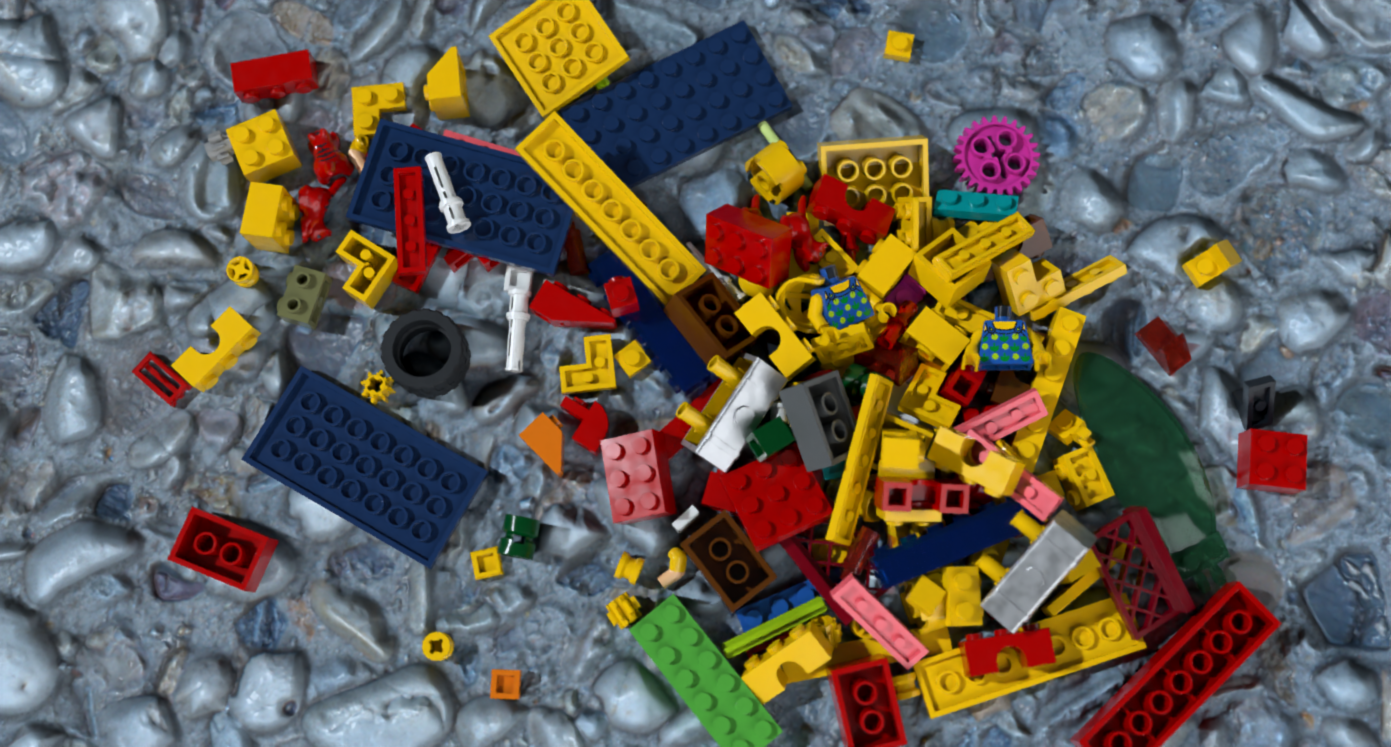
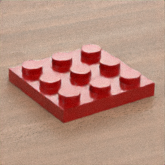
M796 442L788 445L761 463L755 460L720 476V482L756 552L832 517L833 509L812 471L807 472Z

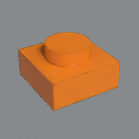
M492 669L490 699H520L522 670Z

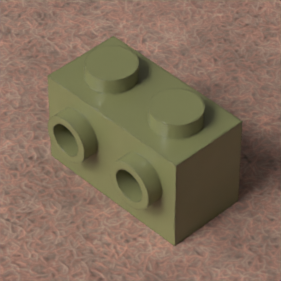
M295 265L293 272L291 271L287 276V288L284 297L282 296L278 301L277 315L285 322L315 330L333 280L324 272Z

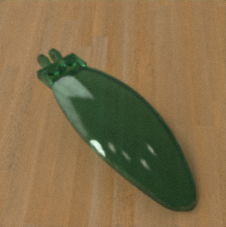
M1084 352L1080 354L1073 369V387L1081 419L1086 423V428L1092 432L1089 436L1095 440L1092 447L1116 497L1125 509L1129 506L1147 507L1182 581L1193 576L1200 591L1206 594L1211 591V587L1202 571L1208 568L1215 583L1219 586L1224 585L1227 581L1217 563L1231 556L1220 532L1216 531V515L1210 485L1201 460L1188 435L1162 401L1125 368L1098 353Z

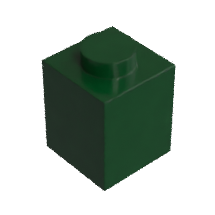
M780 416L756 429L745 438L759 463L786 448L795 440L790 425L783 421Z

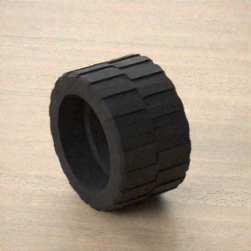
M428 308L414 309L400 315L399 318L389 325L388 330L385 331L380 348L382 352L381 360L385 365V370L392 379L407 392L419 397L429 398L439 395L443 396L459 386L458 384L464 380L467 370H469L471 351L469 350L467 339L454 321L442 312ZM423 332H441L448 338L451 344V352L446 364L438 372L425 377H416L408 373L403 366V353L410 340Z

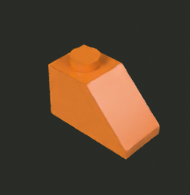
M542 412L519 436L560 478L564 474L565 436L560 430L563 425L553 414L548 418Z

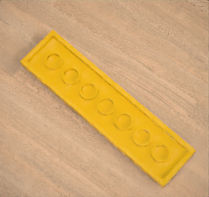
M555 111L515 148V151L664 306L668 304L676 292L694 283L706 271L697 259Z
M1122 593L1121 598L1123 602L1130 605L1127 594ZM1110 597L1030 623H1039L1040 629H1050L1057 663L1021 667L1017 652L1010 647H1005L999 652L997 657L999 672L965 677L960 649L957 647L921 659L912 666V669L915 672L916 681L929 719H933L1147 648L1143 637L1137 641L1131 639ZM1134 617L1133 623L1136 629H1139L1136 618ZM1022 626L1016 632H1022Z

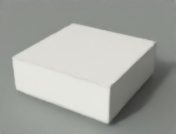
M507 265L504 292L508 293L510 289H523L532 292L534 272Z
M692 505L672 523V527L678 533H682L699 517V511Z

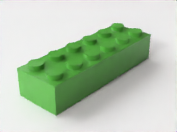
M674 594L629 629L630 633L720 747H765L783 732Z

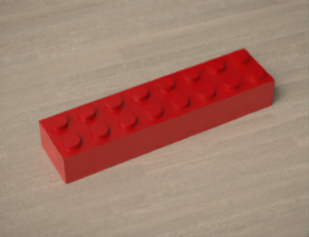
M1240 581L1225 583L1070 741L1076 747H1161L1282 623Z

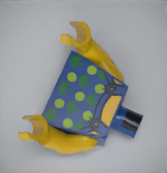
M835 264L820 269L821 276L825 277L824 285L811 290L807 317L817 333L822 334L820 337L821 345L827 346L830 338L836 344L840 338V329L874 316V311H878L877 316L882 323L887 322L889 319L885 312L895 317L897 312L896 306L890 302L883 304V300L855 276L840 278Z
M1003 305L994 308L995 320L984 321L983 327L974 331L970 337V342L965 347V354L961 364L962 370L965 369V365H973L975 372L1031 370L1034 360V370L1039 371L1040 364H1046L1049 369H1052V356L1049 352L1045 351L1042 342L1034 331L1026 327L1025 321L1012 320L1011 307Z

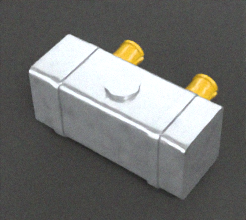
M744 352L739 354L733 365H730L719 355H715L709 361L707 369L720 377L722 381L701 412L692 407L688 402H683L676 411V417L691 426L680 444L725 473L728 472L734 461L741 455L740 452L747 443L745 438L756 430L773 402L780 396L779 391L783 389L788 381L786 377L760 358Z
M1022 509L1010 524L1031 540L1029 542L1031 545L1011 568L1007 567V569L988 554L987 551L974 564L989 576L995 585L980 605L1012 633H1015L1024 622H1027L1032 617L1040 604L1071 569H1074L1080 563L1087 551L1097 540L1095 535L1064 510H1061L1047 527L1045 525L1042 527Z

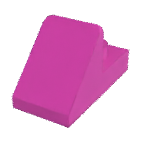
M907 272L902 281L884 299L883 303H893L898 311L903 301L907 300L909 302L910 300L917 305L928 291Z

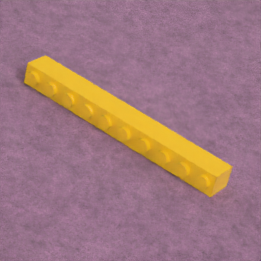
M1061 306L1052 314L1044 344L1045 351L1049 352L1052 356V369H1049L1046 364H1040L1039 371H1035L1033 368L1028 385H1031L1030 389L1035 388L1038 391L1049 415L1012 432L1007 443L1020 458L1019 460L1026 463L1025 468L1032 474L1087 317ZM1001 495L1000 498L993 496L987 504L988 508L984 510L981 519L986 520V524L977 546L969 552L965 563L966 567L975 566L974 564L986 551L1002 564L1014 529L1010 522L1020 512L1022 506L1010 495Z

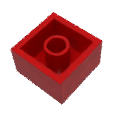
M1253 428L1239 433L1236 488L1284 494H1295L1305 491L1308 435Z

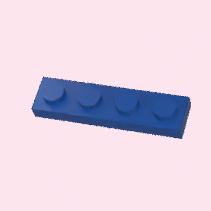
M839 567L830 570L829 578L833 583H840L844 580ZM806 580L735 611L743 632H746L821 595L811 582Z

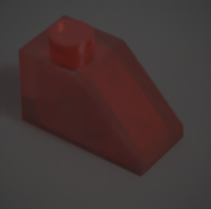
M896 341L890 350H888V347L884 349L877 342H874L875 348L854 354V363L870 368L872 372L877 371L889 376L894 385L898 387L904 384L918 370V348Z

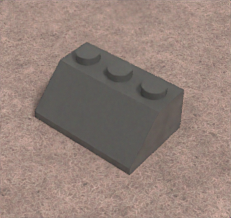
M838 370L779 391L807 472L833 466L847 459L857 422Z

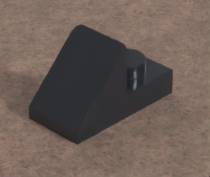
M1271 375L1244 381L1243 389L1233 391L1232 393L1245 430L1273 425L1276 380Z

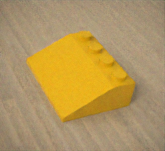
M923 135L817 143L819 179L826 173L849 185L845 198L848 205L855 210L861 211V208L872 197L893 208L895 203H897V197H929L928 138ZM893 216L892 221H898V219H895V216ZM823 220L824 226H834L833 224Z

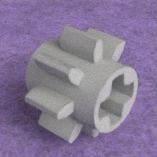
M220 130L209 134V142L205 143L204 147L211 161L215 162L218 160L222 166L234 161L233 154L235 152L228 135H222Z

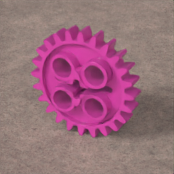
M993 115L990 122L985 117H982L980 125L973 121L970 126L971 129L964 128L963 136L959 135L956 141L959 145H955L953 152L958 155L954 156L952 162L959 164L954 170L955 173H963L959 181L968 180L967 190L975 187L977 188V193L984 191L989 194L1002 195L1004 193L1005 195H1013L1014 191L1019 195L1023 190L1022 187L1028 188L1031 183L1030 180H1033L1037 175L1034 170H1037L1040 166V163L1036 162L1040 157V153L1033 152L1037 148L1038 143L1029 142L1033 134L1025 135L1023 133L1026 129L1025 125L1018 129L1016 128L1017 120L1007 124V116H1004L1002 121L998 122L996 115ZM999 139L1007 140L1010 145H1002ZM974 146L982 147L985 153L977 152ZM1008 163H1015L1018 166V170L1011 169ZM982 170H990L994 177H987Z

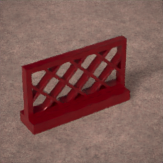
M825 492V497L827 498L831 508L834 509V501ZM824 521L821 524H830V521ZM814 526L810 528L809 539L797 538L793 535L778 542L844 625L849 624L854 618L830 594V591L839 584L833 583L829 578L830 565L847 567L846 577L850 574V568L867 569L865 587L868 590L876 591L873 595L877 599L898 583V580L856 529L853 536L860 545L853 544L852 539L848 549L847 564L830 562L832 545H845L832 541L812 540ZM801 542H809L808 551ZM812 543L829 545L827 562L816 561L811 556ZM852 547L862 548L868 553L867 566L851 565ZM872 559L878 567H871ZM819 564L827 565L826 573L819 566ZM870 571H882L890 581L881 588L869 587Z
M1129 506L1122 510V515L1092 532L1097 539L1102 536L1109 538L1106 553H1099L1095 544L1092 545L1091 550L1101 565L1097 570L1131 639L1137 641L1179 613H1188L1196 607L1147 507ZM1127 522L1130 528L1128 540L1117 537L1120 525ZM1116 541L1127 544L1123 560L1112 557ZM1133 547L1139 548L1143 554L1140 566L1130 563ZM1111 561L1121 563L1118 580L1111 578L1108 572ZM1129 566L1139 569L1135 585L1125 582ZM1146 572L1152 573L1155 579L1152 591L1142 588ZM1123 586L1134 589L1130 605L1125 604L1121 598ZM1141 591L1151 594L1147 610L1137 607ZM1158 597L1164 598L1169 607V610L1161 615L1154 613ZM1136 611L1146 614L1144 625L1139 629H1136L1133 623Z

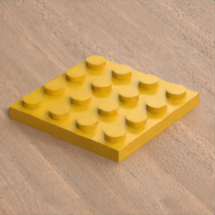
M537 0L488 35L544 119L554 111L557 112L630 60L590 0Z

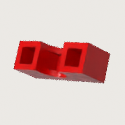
M824 173L814 185L806 205V211L811 213L816 219L825 220L835 225L840 231L849 232L859 237L864 243L876 245L881 238H885L896 209L872 197L861 208V211L855 210L848 205L845 198L849 185Z
M876 476L874 505L882 511L911 512V508H926L936 510L939 513L968 514L970 485L960 479Z
M1039 623L1023 625L1022 632L1012 633L1005 628L993 630L994 636L984 638L983 632L965 635L966 641L958 642L965 677L999 672L997 657L999 652L1005 647H1010L1017 652L1021 667L1057 663L1050 629H1040Z

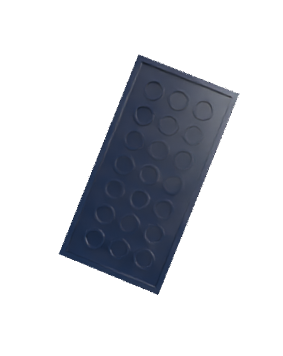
M742 20L559 110L564 121L629 189H632L757 127L763 121L768 122L792 110L793 105L747 24Z
M380 119L346 214V218L349 221L396 233L393 168L421 166L423 170L426 242L555 277L575 212L521 156ZM432 152H440L442 154L456 196L462 199L464 214L471 222V226L460 233H448L446 228L448 225L444 213L439 209L441 200L425 161V156Z
M303 366L299 367L241 459L429 569H432L489 474L487 470Z

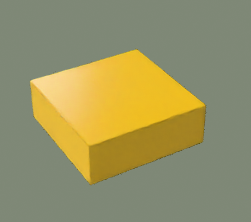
M498 546L470 552L475 580L504 574L501 555L497 554Z
M921 575L905 601L930 617L935 612L946 591L924 575Z

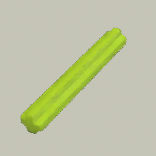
M818 596L722 643V650L725 656L731 659L801 623L827 611L826 603L821 596Z

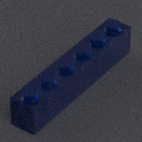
M610 249L588 264L590 271L588 278L596 288L601 286L604 292V284L609 283V279L616 276L631 277L640 311L620 316L619 319L627 330L632 328L638 335L635 340L645 352L648 349L654 358L651 361L660 373L665 371L670 379L667 383L675 394L680 392L685 398L711 379L709 370L643 283ZM604 295L603 297L609 305L607 295Z
M1006 495L1004 496L1006 499L1004 503L996 505L995 501L986 503L978 507L979 513L972 516L969 515V512L968 514H959L952 518L953 524L945 527L942 522L926 528L928 533L917 538L916 533L899 539L901 545L892 549L889 544L874 549L875 556L870 557L868 560L883 591L1022 534V532L1010 524L1022 509L1039 525L1046 523L1013 497Z

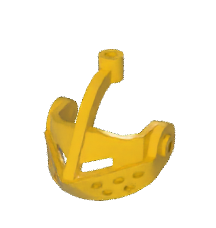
M815 273L803 274L789 279L776 290V302L781 307L777 310L783 319L788 316L798 328V331L803 333L817 332L810 320L804 318L801 312V298H811V292L802 291L806 283L822 285L825 282V277ZM785 298H786V300H787V302H788V304H789L791 310H789V308H788L787 305L785 304Z

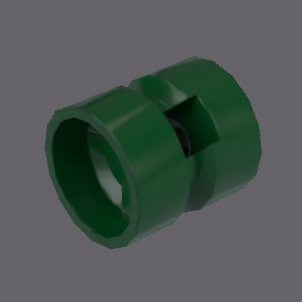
M853 363L846 369L841 380L849 399L863 401L870 373L878 374L890 381L892 379L877 371L872 372L870 368L858 363Z
M505 514L502 527L505 536L500 538L497 554L533 560L536 548L533 539L538 537L541 521ZM513 536L524 538L523 544L514 543Z

